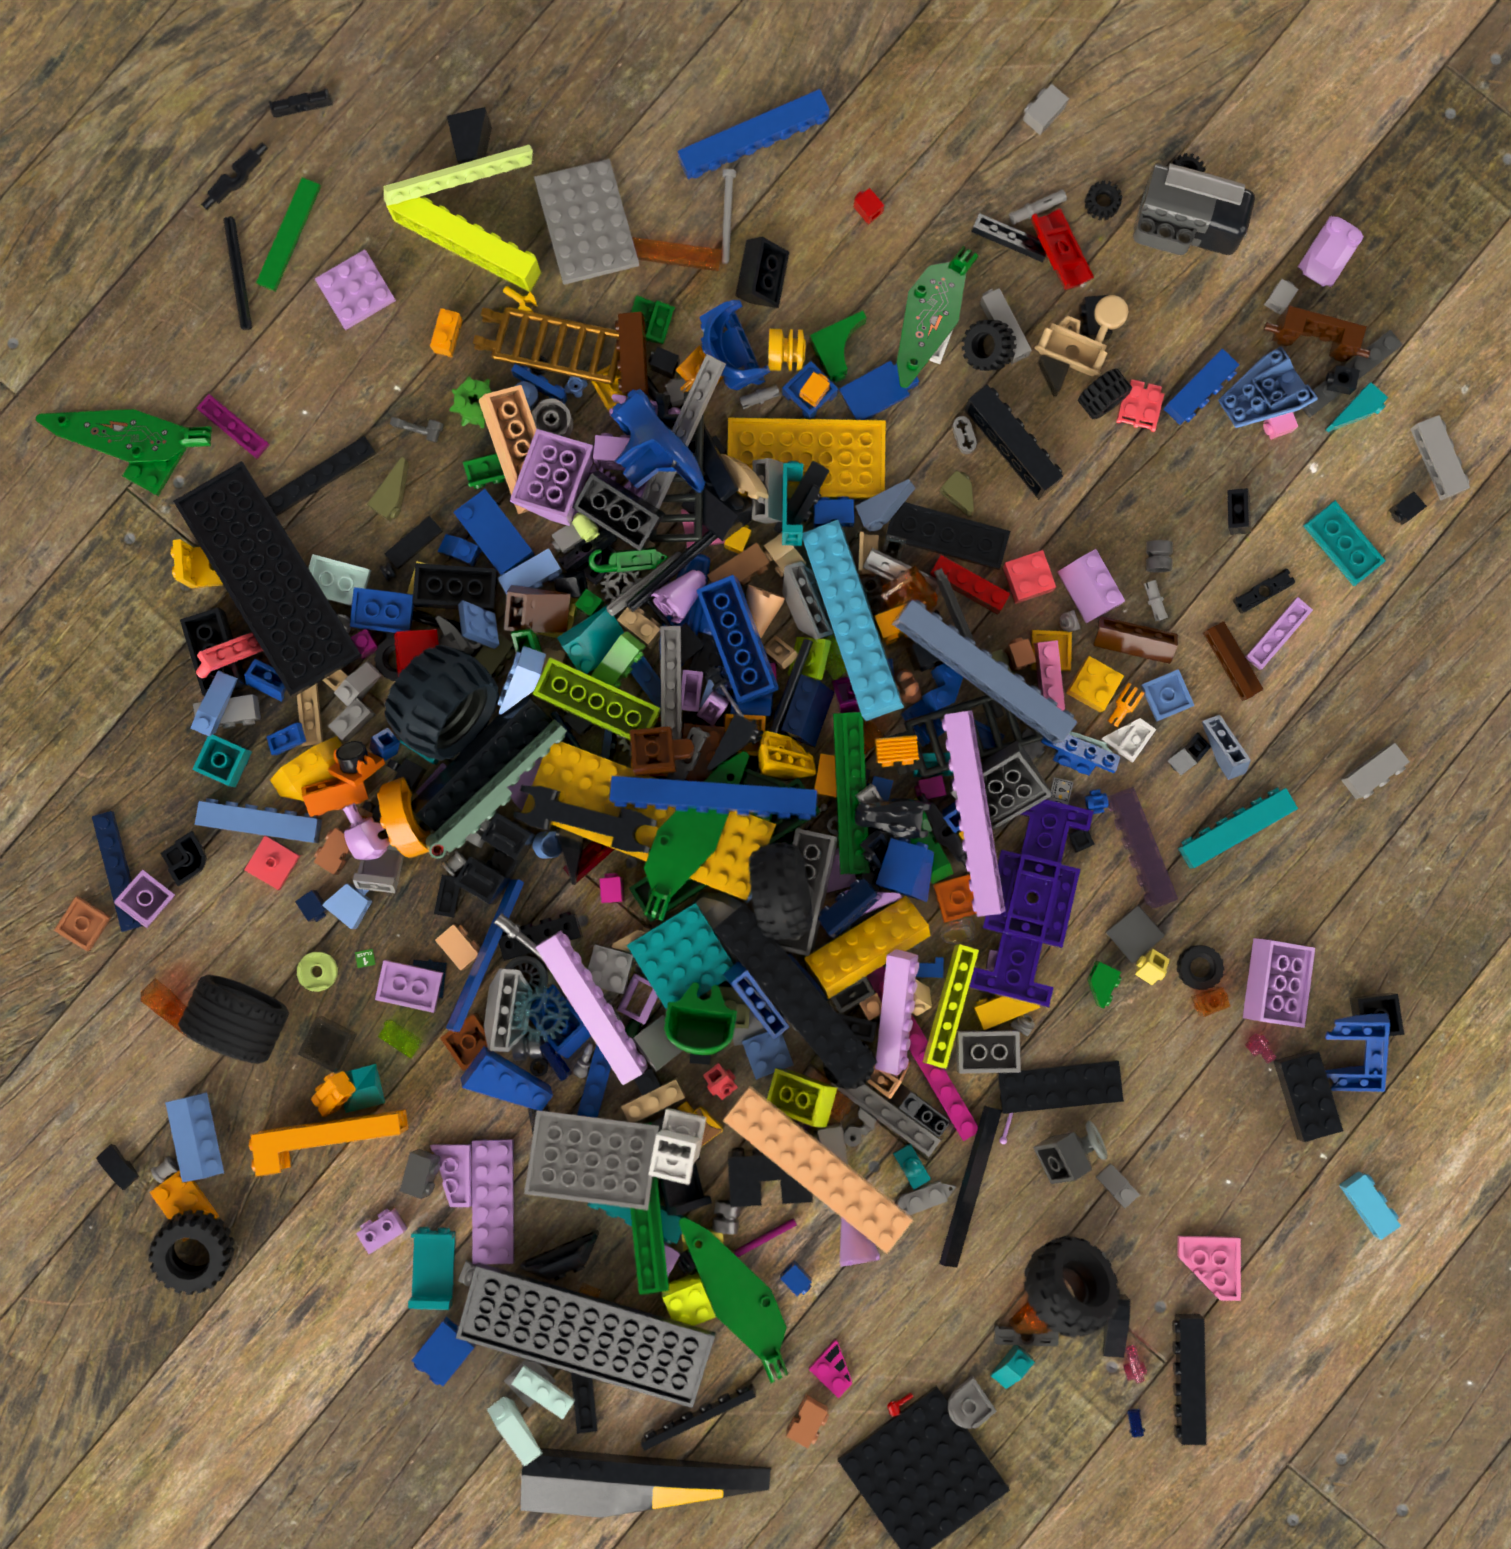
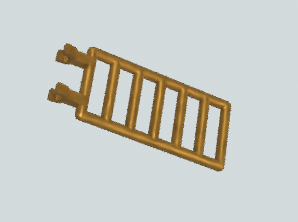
M506 307L503 313L482 308V322H494L500 324L495 341L475 335L473 339L475 350L492 351L491 357L498 361L605 384L614 383L618 369L617 360L620 359V352H617L616 345L608 376L597 374L596 371L605 337L608 336L619 340V332L617 333L616 330ZM510 316L522 318L512 355L500 353ZM529 320L541 322L531 359L519 357ZM548 325L560 326L551 362H541L539 357ZM567 329L579 330L570 366L558 365ZM586 333L598 334L589 371L578 370L577 367Z

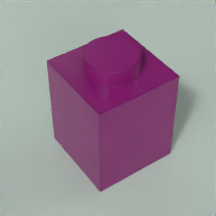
M367 629L351 637L363 659L374 654L378 649L377 641Z
M942 775L917 781V786H914L917 797L924 793L929 800L947 795Z

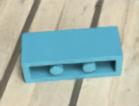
M1358 1171L1339 1186L1374 1237L1382 1240L1401 1227L1397 1221L1399 1217L1392 1208H1388L1385 1196L1374 1188L1375 1182L1370 1175Z

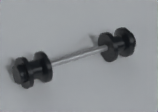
M713 666L707 670L705 679L713 682L712 690L716 691L721 688L737 714L744 717L724 686L730 680L722 676L723 668ZM760 730L755 741L751 740L753 745L762 740L763 730Z

